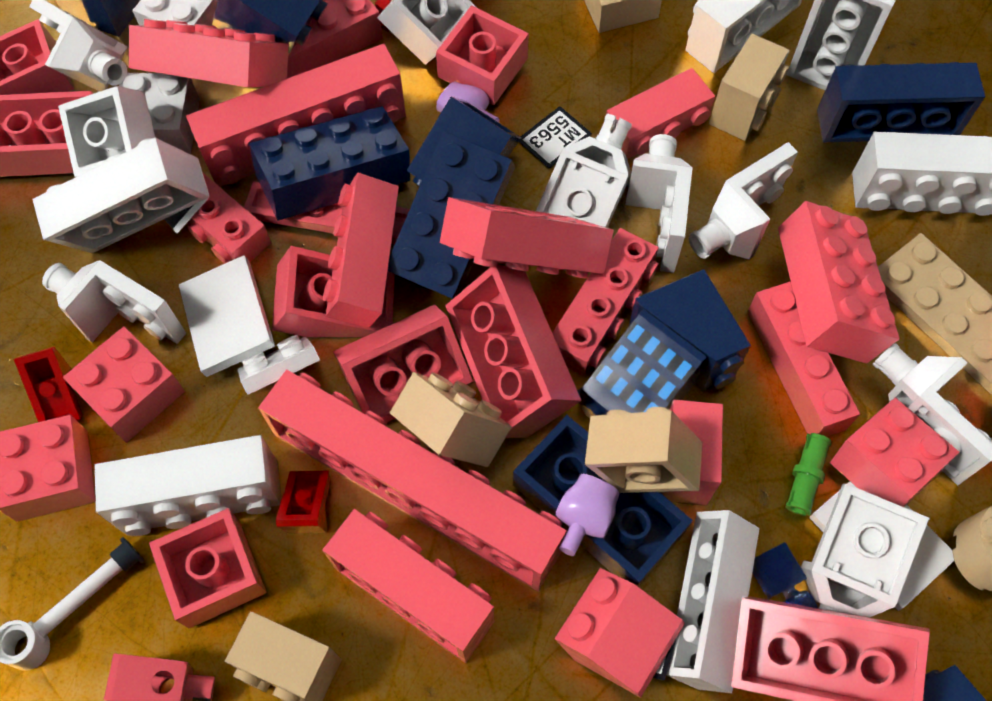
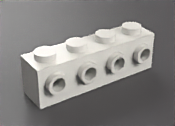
M730 510L696 513L677 616L684 621L685 625L677 636L666 674L698 690L732 693L733 691L731 685L742 598L749 595L760 529Z

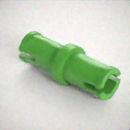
M816 433L806 435V442L800 462L793 468L792 474L795 479L785 506L787 510L803 516L811 515L818 485L823 484L826 476L823 468L829 447L832 444L831 439Z

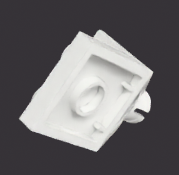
M32 0L29 7L42 14L39 20L61 33L45 65L99 92L106 90L109 84L115 86L124 81L127 76V66L121 59L128 48L126 45L45 0Z
M606 114L605 121L596 139L589 136L564 147L536 211L569 216L608 228L625 187H629L631 170L627 157L622 151V145L632 124L621 118L617 120L614 115Z
M659 134L650 139L649 154L645 153L633 161L625 205L661 210L659 217L661 230L657 238L656 246L659 248L656 257H661L660 271L674 273L685 239L693 167L681 158L675 157L677 140L674 137Z
M789 142L726 180L712 209L707 225L690 233V246L700 258L706 259L711 253L721 247L729 254L745 259H750L755 255L770 221V218L759 205L764 202L772 203L784 192L783 185L793 171L792 165L798 151Z
M101 260L83 266L77 273L72 272L62 263H56L49 267L43 276V286L57 294L59 308L85 338L91 342L98 337L118 313L132 323L136 319L145 324L143 326L145 330L159 340L166 337L178 344L186 334L164 299Z
M894 343L873 363V366L881 370L895 385L888 394L889 402L896 397L959 451L957 456L942 472L956 485H960L992 461V440L989 435L975 428L960 414L959 409L952 402L943 399L938 394L967 362L962 357L927 356L920 363H917L904 353L900 346Z
M842 484L812 562L804 560L801 566L813 600L820 602L818 609L870 618L896 607L929 517L851 485Z

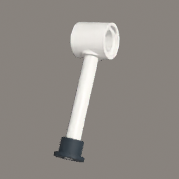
M122 537L120 539L122 544L110 553L111 558L35 623L32 621L26 623L21 620H13L0 626V662L19 670H32L41 665L50 651V640L47 634L121 570L127 572L138 561L142 564L145 561L143 557ZM27 636L26 648L20 654L15 655L17 642Z

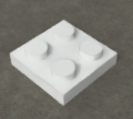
M298 335L291 336L277 344L278 350L266 356L261 352L243 360L244 366L238 368V373L247 395L278 381L286 369L294 373L319 361L320 358L307 337L299 339Z

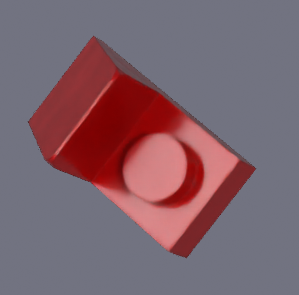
M54 346L13 359L38 422L71 415L76 420L82 418L83 414L73 388L63 378L72 368Z
M329 470L289 472L276 517V526L290 534L327 533L325 505L330 487Z

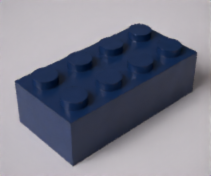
M976 62L836 66L817 108L823 143L864 142L870 140L873 132L960 135L984 100L985 93Z
M383 106L249 143L255 175L277 221L338 203L344 184L350 185L357 173L394 185L411 181L410 173L407 171L410 166L409 148Z
M443 131L389 257L388 271L452 299L461 293L474 265V259L453 255L454 248L440 243L448 197L499 205L515 169L512 159Z
M566 415L513 471V486L541 511L548 512L557 518L555 514L563 495L575 484L581 474H588L605 481L585 465L588 432ZM619 492L615 516L604 538H597L585 534L580 545L610 572L639 587L685 534L693 520L660 492ZM562 522L561 527L568 531L569 526Z

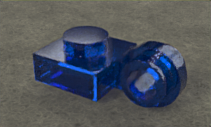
M785 542L755 557L752 573L768 600L783 593L786 598L783 601L784 603L818 608L814 598L808 591L803 590L799 592L795 589L794 586L804 582L807 577Z

